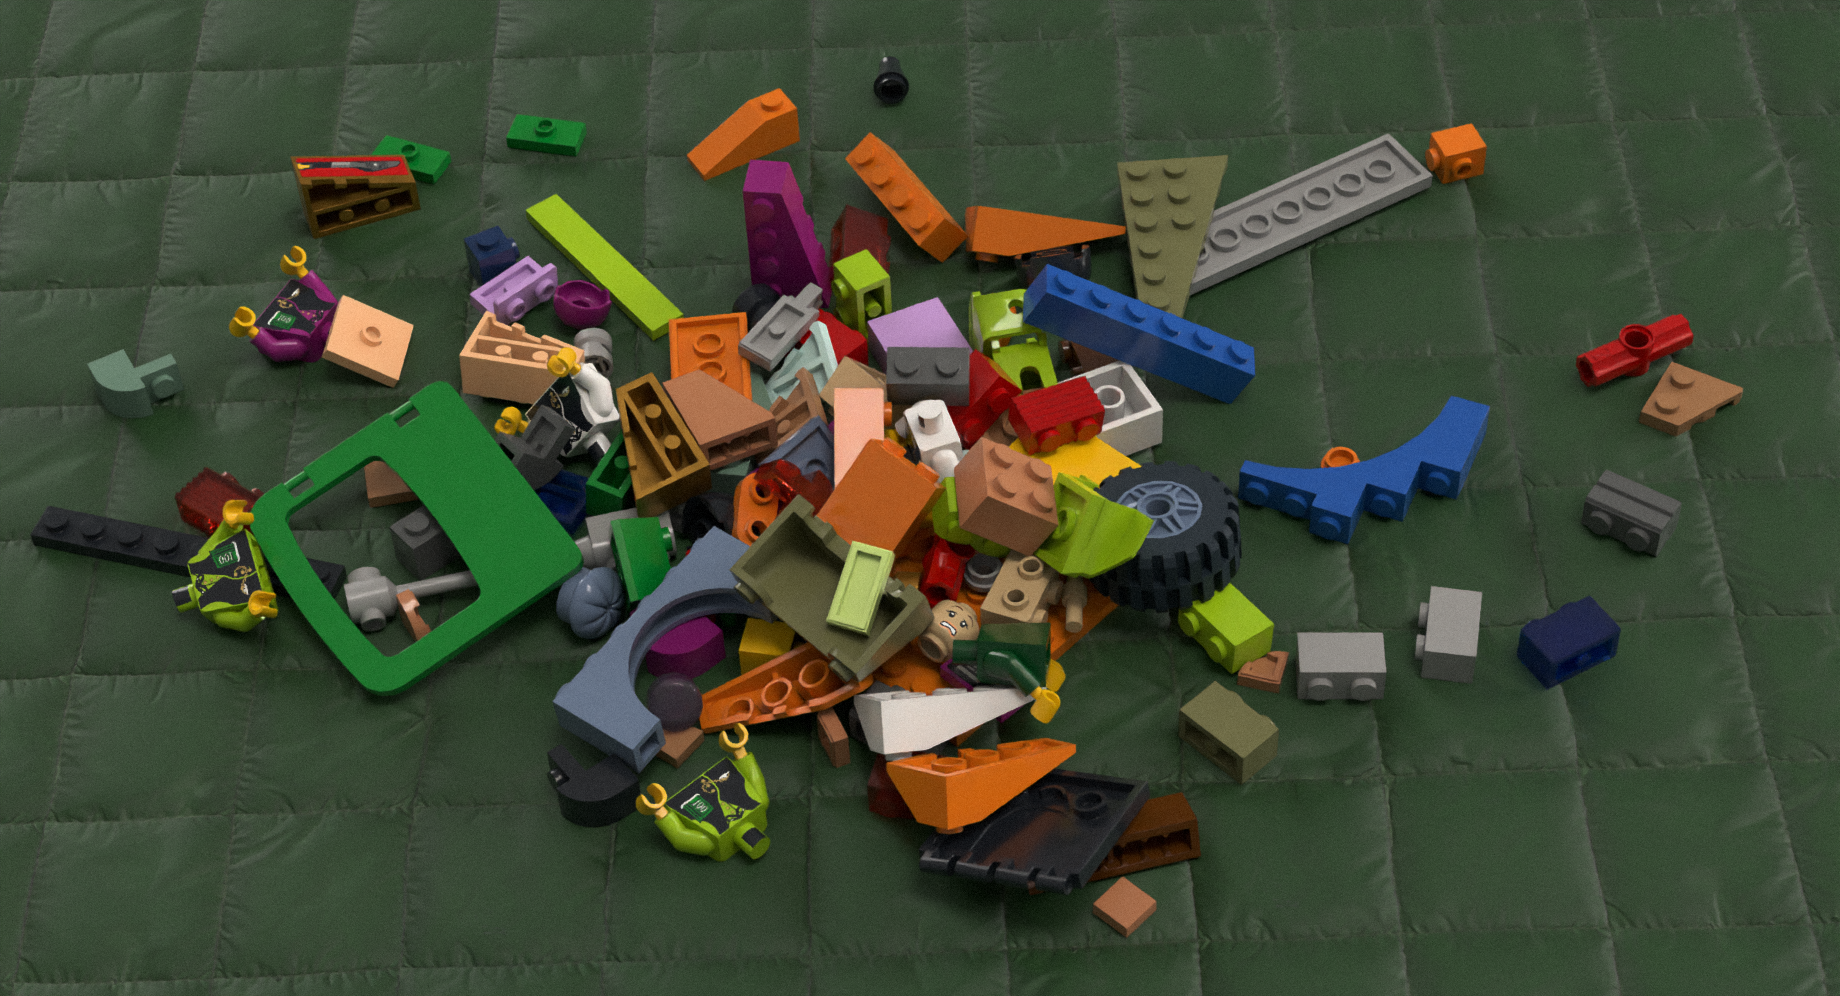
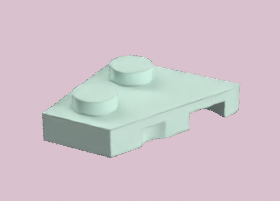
M818 320L812 323L809 327V330L812 332L810 337L799 350L796 348L792 349L785 358L781 369L774 372L765 384L772 405L779 396L785 400L789 397L800 382L795 377V374L802 367L813 375L818 393L820 394L838 367L826 324Z

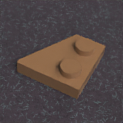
M1671 362L1641 410L1639 423L1677 437L1690 430L1695 423L1704 422L1714 417L1717 408L1727 403L1733 406L1738 404L1744 388Z
M804 367L795 374V377L800 382L789 397L785 400L779 396L770 407L769 411L775 417L778 446L754 454L758 464L813 417L819 415L826 426H829L814 377Z

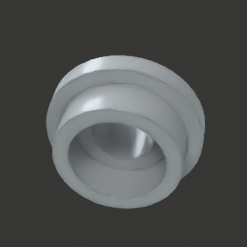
M982 553L976 554L966 564L964 580L975 591L989 592L1003 564L998 557H991Z

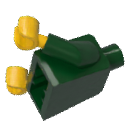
M1051 623L981 625L977 640H953V665L977 666V681L981 683L1014 685L1025 697L1031 695L1036 699L1030 709L1031 714L1043 723L1050 722L1060 707V698L1054 692L1059 690L1066 678L1061 664L1051 659Z

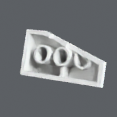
M1005 684L973 687V692H967L965 688H936L932 691V696H926L924 692H909V690L854 695V705L870 751L885 754V760L887 761L912 757V751L932 748L1035 700L1031 695L1025 697L1014 685Z

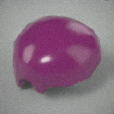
M583 280L567 281L561 286L558 285L553 300L554 310L559 319L566 326L577 330L600 326L608 317L612 305L609 290L601 291L596 285Z

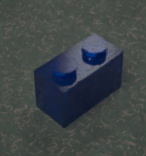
M1587 596L1575 603L1569 602L1563 605L1557 612L1542 619H1534L1527 623L1520 631L1516 656L1548 690L1615 657L1621 628L1591 596Z

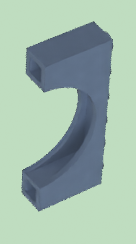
M715 526L703 538L696 540L691 547L690 553L678 566L672 567L667 572L663 582L651 595H647L641 600L632 616L624 624H620L615 628L609 641L597 653L592 654L586 660L583 669L574 679L559 689L555 699L552 701L559 725L610 756L615 753L627 767L640 773L666 744L660 719L645 708L635 694L638 669L652 645L676 626L688 620L709 614H746L763 619L771 624L778 618L759 601L756 600L753 605L748 603L733 588L738 582L729 569L750 546Z

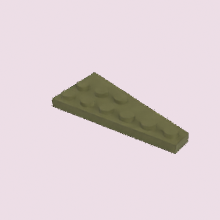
M1228 155L1117 163V176L1136 299L1183 319L1190 296L1191 284L1198 269L1199 257L1203 252L1214 215L1215 203L1221 191L1223 176L1227 171Z

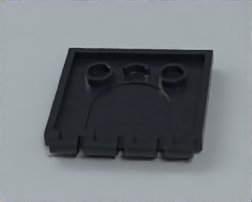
M1053 769L982 821L964 825L962 832L942 834L938 833L935 829L919 848L921 858L919 863L920 871L949 877L955 873L957 878L991 883L995 879L997 884L1032 889L1035 885L1038 891L1068 895L1073 888L1082 889L1146 803L1150 797L1148 781Z

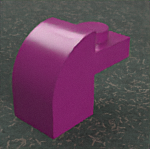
M635 608L629 613L630 617L637 610V608ZM705 616L688 620L676 626L655 642L645 655L648 672L658 678L670 681L689 680L704 674L726 658L723 631Z

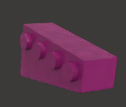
M750 160L742 192L752 285L764 283L769 285L780 297L783 295L789 297L791 295L796 298L811 282L823 289L821 298L823 304L820 308H829L832 294L831 282L834 281V272L832 267L827 266L825 250L822 243L816 239L813 231L814 223L811 216L805 212L803 196L789 162Z

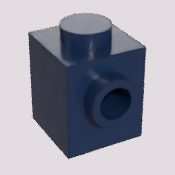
M498 225L464 238L469 271L480 287L516 264V259L520 258V253L512 237L506 238Z

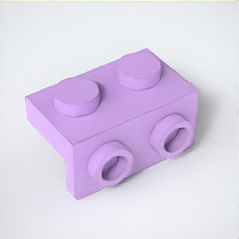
M527 256L470 294V303L483 315L486 311L495 314L496 321L505 325L518 321L526 312L541 302L548 301L555 294L556 287L558 286L557 267L549 263L542 268Z

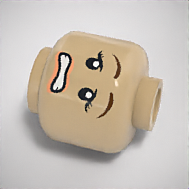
M943 600L931 609L935 619L918 636L917 643L922 653L930 660L939 663L947 662L949 659H952L954 639L977 640L980 631L977 615L965 603Z

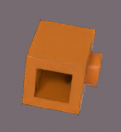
M1470 123L1431 133L1429 149L1425 152V159L1429 170L1436 173L1442 184L1484 174L1487 146L1473 124Z

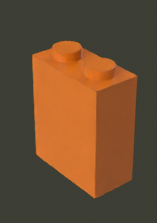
M888 437L884 441L869 439L823 505L817 517L824 523H830L837 535L850 545L852 541H857L893 551L896 555L894 564L944 493L946 487L937 482L940 475L923 462H919L916 466L904 457L907 452L906 449Z

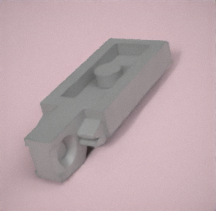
M810 282L796 298L791 295L789 297L783 295L739 342L738 354L771 372L806 334L812 323L816 322L820 315L818 309L823 304V301H821L823 289Z

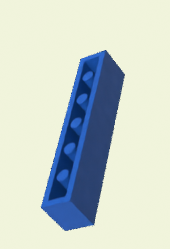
M1046 264L1024 293V323L1228 404H1231L1255 377L1254 347L1219 334L1207 327H1202L1182 319L1175 314L1145 304L1138 299L1125 296L1103 285H1098L1078 277L1069 271Z

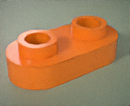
M752 473L741 480L735 489L732 536L749 546L759 538L752 532V525L759 529L761 535L777 518L779 491L774 480L768 475ZM756 487L763 491L764 498L758 496Z

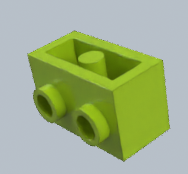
M865 249L833 263L834 281L831 282V287L836 297V308L833 310L834 316L850 329L859 331L867 339L868 343L867 321L892 313L889 274L871 253Z
M1231 583L1221 592L1215 590L1212 599L1204 603L1196 600L1193 601L1192 608L1181 611L1179 609L1178 623L1183 632L1188 636H1192L1206 649L1213 661L1220 663L1231 674L1240 670L1248 661L1253 662L1271 651L1274 623Z

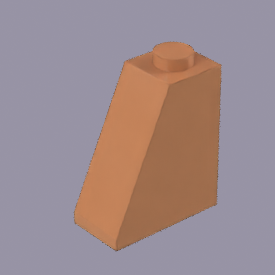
M699 369L662 383L664 392L709 462L710 471L778 446L776 423L773 414Z

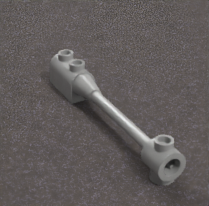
M636 508L585 518L588 536L574 541L584 557L583 567L590 570L597 567H608L617 573L608 537L610 522L616 519L638 518ZM667 510L655 517L659 518L661 528L668 527L673 551L667 552L669 563H671L670 557L677 556V548ZM362 567L348 575V583L344 584L351 621L354 624L361 623V627L365 631H376L386 625V617L394 616L398 606L396 595L407 589L410 592L412 591L416 598L477 586L478 584L471 571L468 570L395 586L386 576H381L379 569L375 567Z

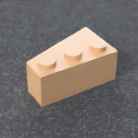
M486 311L459 355L463 393L479 395L485 398L492 397L516 401L522 404H534L558 378L547 369V363L551 356H557L562 348L570 347L577 355L576 363H585L584 350L545 334L541 339L525 333V326L514 323L510 327L496 321V315Z

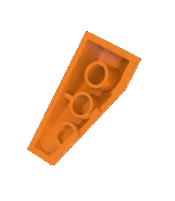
M985 206L967 207L965 211V233L968 235L966 238V252L976 253L975 260L998 263L999 256H1013L1123 235L1126 231V226Z
M807 642L695 698L701 729L707 734L732 729L736 723L746 726L825 710L873 685V676L871 673L861 682H857L852 678L848 683L844 682L828 667L831 661Z
M1039 738L998 744L996 751L989 749L974 750L972 748L958 749V758L947 757L937 759L935 753L916 755L886 763V769L917 822L936 827L938 833L954 834L962 832L964 825L982 821L1076 753V744L1049 738Z

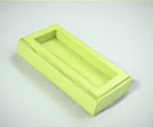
M852 541L826 619L829 625L867 636L870 635L896 556L893 551Z

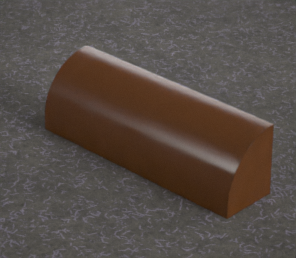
M1179 792L1147 800L1087 882L1201 856L1198 820L1183 793ZM1035 885L1032 889H1027L1029 895L1044 892L1038 891Z

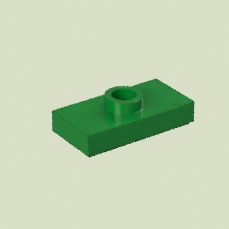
M517 114L506 136L507 147L577 156L587 134L586 123Z
M388 135L383 138L371 154L404 155L414 179L434 185L452 162L450 152Z

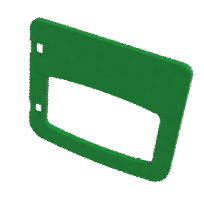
M444 381L428 385L390 414L387 412L304 467L302 472L284 484L282 482L266 492L255 502L250 512L254 515V522L250 524V529L273 570L299 610L322 641L360 685L369 693L378 696H393L409 689L569 580L584 565V557L576 543L456 390L448 382ZM415 409L419 416L400 428L396 421ZM374 461H381L387 465L421 501L453 543L481 590L479 598L473 604L393 657L384 656L365 638L344 613L309 564L288 525L290 517L295 512ZM310 479L314 485L294 498L290 491Z

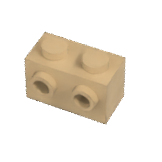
M1011 549L980 608L981 625L1047 623L1048 610L1051 604L1057 605L1062 595L1064 583L1059 580V572L1036 555L1028 556Z

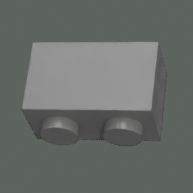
M1431 586L1429 603L1421 602L1418 627L1426 628L1425 635L1417 634L1414 660L1423 661L1421 678L1472 684L1477 654L1482 592Z
M1297 633L1295 654L1297 698L1318 701L1327 699H1356L1361 701L1383 699L1386 680L1383 633Z

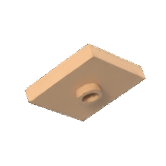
M343 295L338 302L322 358L394 388L400 377L414 325Z

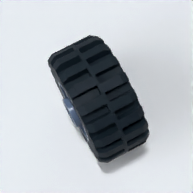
M1165 461L1161 465H1153V462L1142 463L1139 468L1132 469L1131 466L1119 471L1116 477L1108 476L1102 480L1099 488L1095 487L1093 489L1109 501L1137 509L1154 520L1147 537L1133 559L1112 570L1088 579L1094 584V588L1105 597L1110 596V600L1122 607L1128 604L1131 605L1133 610L1145 612L1146 609H1155L1156 613H1168V609L1178 607L1181 611L1192 608L1193 601L1200 600L1201 603L1212 599L1214 591L1221 592L1236 575L1240 567V559L1242 558L1239 507L1231 489L1213 473L1207 470L1203 473L1198 466L1188 463L1186 466H1179L1175 461Z

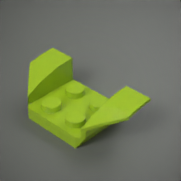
M1059 472L1053 485L1059 525L1033 554L1061 574L1073 578L1082 576L1088 579L1103 574L1133 559L1147 537L1154 520L1137 509L1109 501L1093 489L1095 487L1098 488L1099 485L1086 476L1080 475L1078 478Z

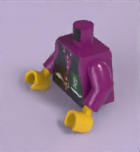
M293 246L290 255L297 263L290 261L286 255H283L280 261V268L284 273L297 275L300 279L297 281L291 278L257 320L251 309L239 307L235 317L232 318L229 324V330L236 337L249 336V342L258 348L259 353L266 354L275 362L299 360L313 363L318 361L323 355L338 301L313 270L308 271L304 267L306 261L305 251L298 246Z

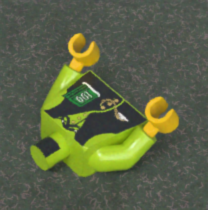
M229 500L223 507L224 520L198 551V554L188 561L187 565L192 583L174 589L172 595L180 613L199 607L201 613L213 624H217L222 628L248 632L266 617L276 618L279 609L262 549L256 538L247 529L242 530L243 525H250L254 522V515L242 512L244 506L247 505L246 500Z
M740 723L734 725L735 733L739 737V743L730 742L724 730L720 733L718 740L720 747L726 752L733 753L735 759L731 760L727 756L668 800L665 789L656 783H652L647 787V791L654 798L655 804H651L642 794L636 799L637 810L644 815L653 814L656 817L654 821L656 826L673 847L680 852L701 856L708 855L719 862L726 861L740 849L752 859H757L770 846V838L763 833L767 827L766 811L770 803L766 783L753 753L746 752L744 745L748 740V731Z

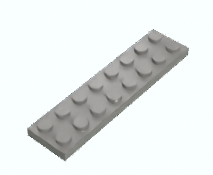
M1388 133L1214 210L1203 252L1199 257L1196 276L1191 284L1190 295L1432 186L1433 175Z

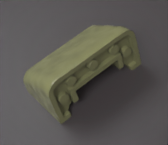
M798 494L729 569L738 582L733 588L748 603L753 605L756 600L759 601L831 661L828 667L841 680L848 683L852 678L857 682H861L919 636L932 623L935 617L925 595L911 584L905 588L903 582L898 578L893 580L891 577H888L869 636L829 625L826 619L851 545L837 535L830 523H824L817 516L813 517L812 513L816 510L815 507Z

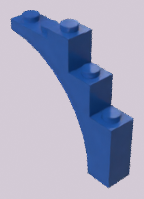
M1451 396L1439 416L1418 436L1399 448L1371 460L1341 467L1316 469L1285 468L1245 460L1239 472L1238 499L1285 512L1292 516L1310 520L1309 533L1348 544L1363 511L1403 522L1418 488L1457 500L1486 435L1490 406Z

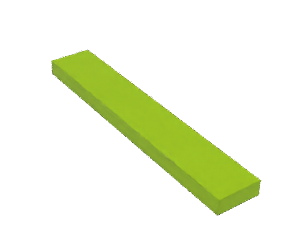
M557 194L525 210L527 220L601 291L609 290L610 300L653 341L669 332V319L684 318V314Z

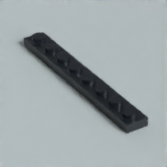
M47 506L30 534L35 546L191 577L187 565L188 561L198 554V551L209 539L53 506ZM263 553L273 592L278 596L291 598ZM306 558L335 600L347 577L345 565Z

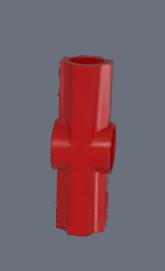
M1682 314L1671 315L1648 326L1640 324L1627 325L1621 329L1618 339L1577 356L1575 366L1580 374V379L1587 387L1592 385L1596 387L1623 374L1634 377L1641 376L1648 372L1651 362L1692 345L1694 335L1690 329L1689 321Z
M935 533L931 548L922 558V565L925 571L919 589L926 596L930 608H933L943 600L957 601L966 564L975 554V549L970 544L952 543Z

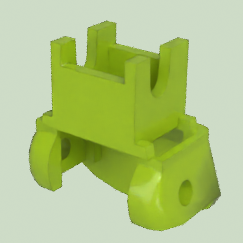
M1017 289L981 295L980 291L972 292L970 294L968 312L969 343L973 351L977 349L998 363L1022 390L1019 395H1022L1024 390L1038 387L1045 388L1058 384L1047 346L1046 332L1042 333V329L1024 323L1023 311L1019 314H1014L1009 310L1014 306L1023 309L1024 293L1026 290ZM1036 333L1037 340L1035 338H1028L1026 343L1000 347L999 339Z

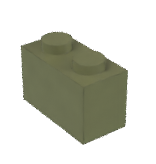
M1216 681L1179 709L1178 736L1241 785L1277 756L1279 729L1273 721L1265 715L1258 714L1245 704L1237 693L1228 691Z

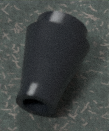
M892 56L885 57L880 61L879 71L873 86L875 95L886 104L899 103L909 91V82L901 69L900 62Z

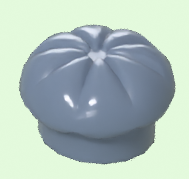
M582 567L576 575L563 583L559 591L556 603V612L559 619L571 624L572 631L580 638L597 639L607 634L620 620L621 609L626 602V594L621 577L608 567H597L592 570Z

